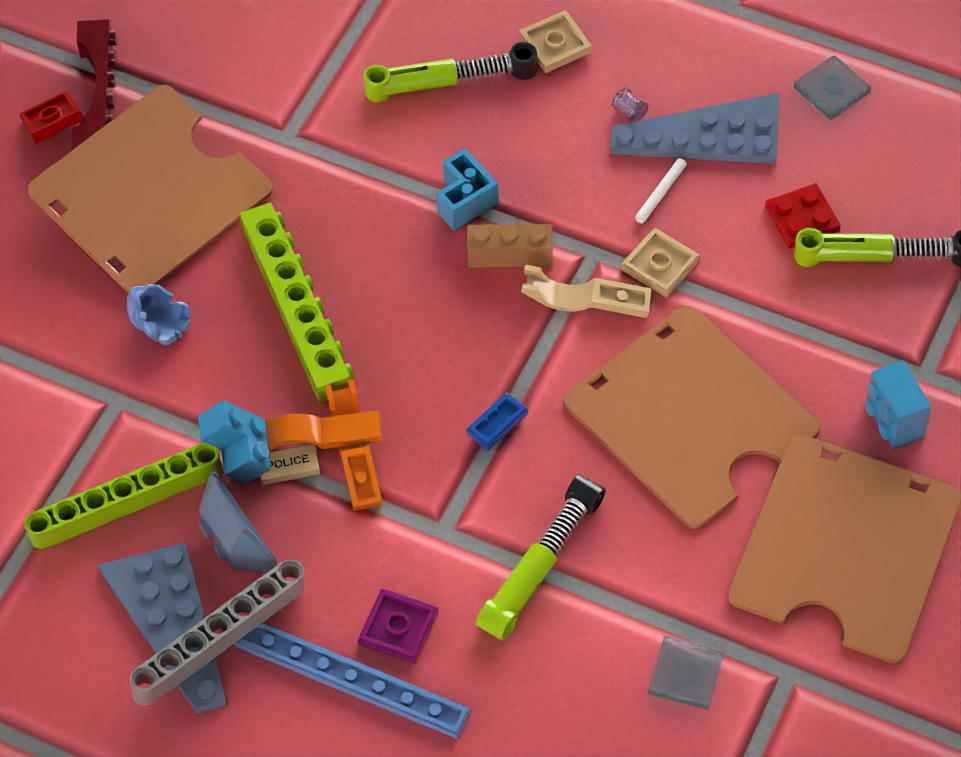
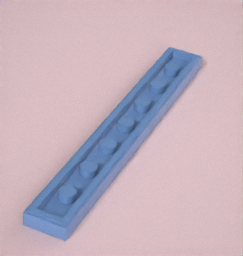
M261 623L234 643L235 647L455 739L459 738L471 714V709L264 623Z

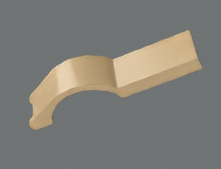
M525 265L524 274L528 275L527 283L522 285L521 292L547 307L571 312L595 308L643 318L648 316L651 288L593 278L591 281L579 285L562 284L549 279L542 272L541 267Z

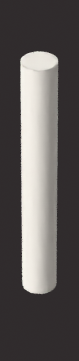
M678 158L642 206L635 216L637 222L645 223L687 165L683 159Z

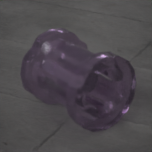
M627 87L619 91L612 101V107L623 111L628 115V119L631 122L641 120L648 110V103L634 97L632 91Z

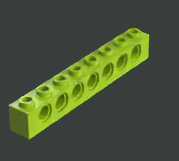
M271 202L241 212L239 214L242 230L319 403L328 401L325 385L331 384L332 391L349 388L348 380H353L355 377L350 364H344L342 360L344 352L339 340L334 342L332 338L334 330L329 318L324 320L322 316L324 308L319 296L314 298L312 294L314 286L310 276H304L302 272L305 269L299 253L294 254L292 250L295 248L290 232L285 233L283 227H285L283 216L280 211L275 212Z

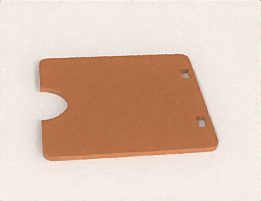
M160 85L28 184L29 197L128 294L134 286L160 283L240 220L239 213L255 208L272 193V182L240 151L229 157L213 158L202 154L196 149L192 142V132L198 122L202 120V115L168 85ZM58 202L66 212L60 216L51 206ZM114 259H117L125 267L120 273L109 264Z
M683 306L570 389L564 396L565 408L687 527L692 529L701 528L738 499V494L731 486L729 480L730 468L738 459L747 455L759 454L771 457L780 463L792 436L804 434L816 438L820 429L819 422L692 306ZM669 327L673 332L664 340L657 336ZM603 377L606 383L595 390L590 386Z
M796 434L789 440L729 589L728 599L737 608L781 624L798 607L809 604L824 606L834 612L842 624L844 633L842 646L889 663H898L904 659L958 510L961 493L956 487L804 434ZM822 450L838 455V461L834 462L821 457ZM913 481L927 486L926 493L909 488L910 482Z

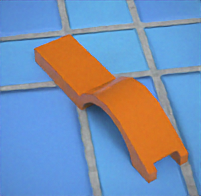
M354 379L348 380L349 388L332 391L331 384L325 385L331 416L361 413ZM369 444L338 447L353 511L383 505Z
M379 410L323 418L308 414H287L265 422L269 452L278 446L289 443H309L317 445L322 449L382 442L381 415Z

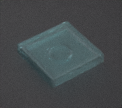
M835 55L794 82V89L829 120H832L871 93V86Z
M664 636L648 695L709 710L722 665L724 651Z

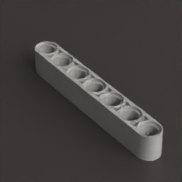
M292 559L281 562L137 667L130 676L133 700L143 706L153 704L297 598L304 589V567L302 564ZM293 577L296 578V580L288 581L285 580V578ZM264 594H269V595H272L273 597H271V598H262L261 596L264 595ZM239 612H247V613H249V614L246 615V616H239V615H237V613H239ZM217 629L225 631L221 634L213 633V631ZM192 647L200 648L197 652H191L188 649ZM167 665L176 666L173 670L164 669ZM143 683L151 684L150 687L144 689L138 687Z

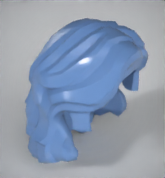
M157 284L134 286L127 297V311L133 326L138 330L144 331L150 339L155 340L157 343L160 342L164 346L177 341L176 337H183L182 332H186L190 325L189 317L191 312L189 306L184 302L172 303L174 295Z

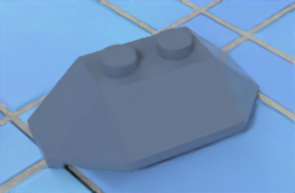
M216 471L210 473L199 507L201 522L198 525L206 539L210 537L215 542L213 547L221 561L226 559L233 569L266 574L277 566L275 556L221 481Z

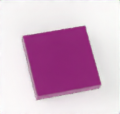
M381 588L358 638V644L416 664L438 615V607Z

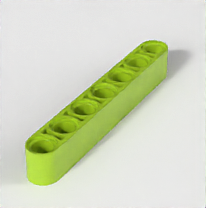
M201 443L29 514L25 519L24 524L29 540L38 549L49 548L204 484L208 481L209 475L213 471H216L218 476L222 473L219 450L217 447L207 443ZM206 460H212L211 462L203 463ZM179 471H185L182 474H175ZM157 482L155 485L148 486L150 483ZM123 494H129L126 497H120ZM96 505H102L99 508L92 509ZM67 517H73L70 520H64ZM40 528H45V530L41 532H36Z

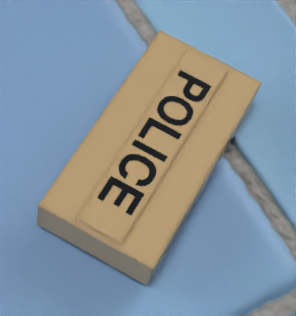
M315 445L271 452L269 454L271 470L260 475L262 485L319 475L320 469Z

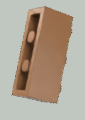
M552 224L467 225L468 268L525 267V265L553 267Z

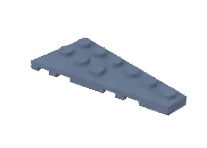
M779 92L612 126L610 154L776 164Z
M185 542L97 565L102 577L108 582L117 599L121 601L130 618L156 653L205 618ZM192 647L188 650L191 652H197L200 650V648ZM215 658L177 685L196 714L227 706ZM173 665L165 666L166 670H173L176 668V666Z

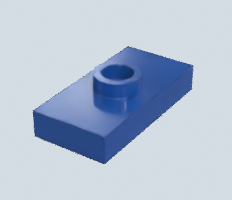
M506 392L466 429V434L485 450L489 451L528 415V408Z

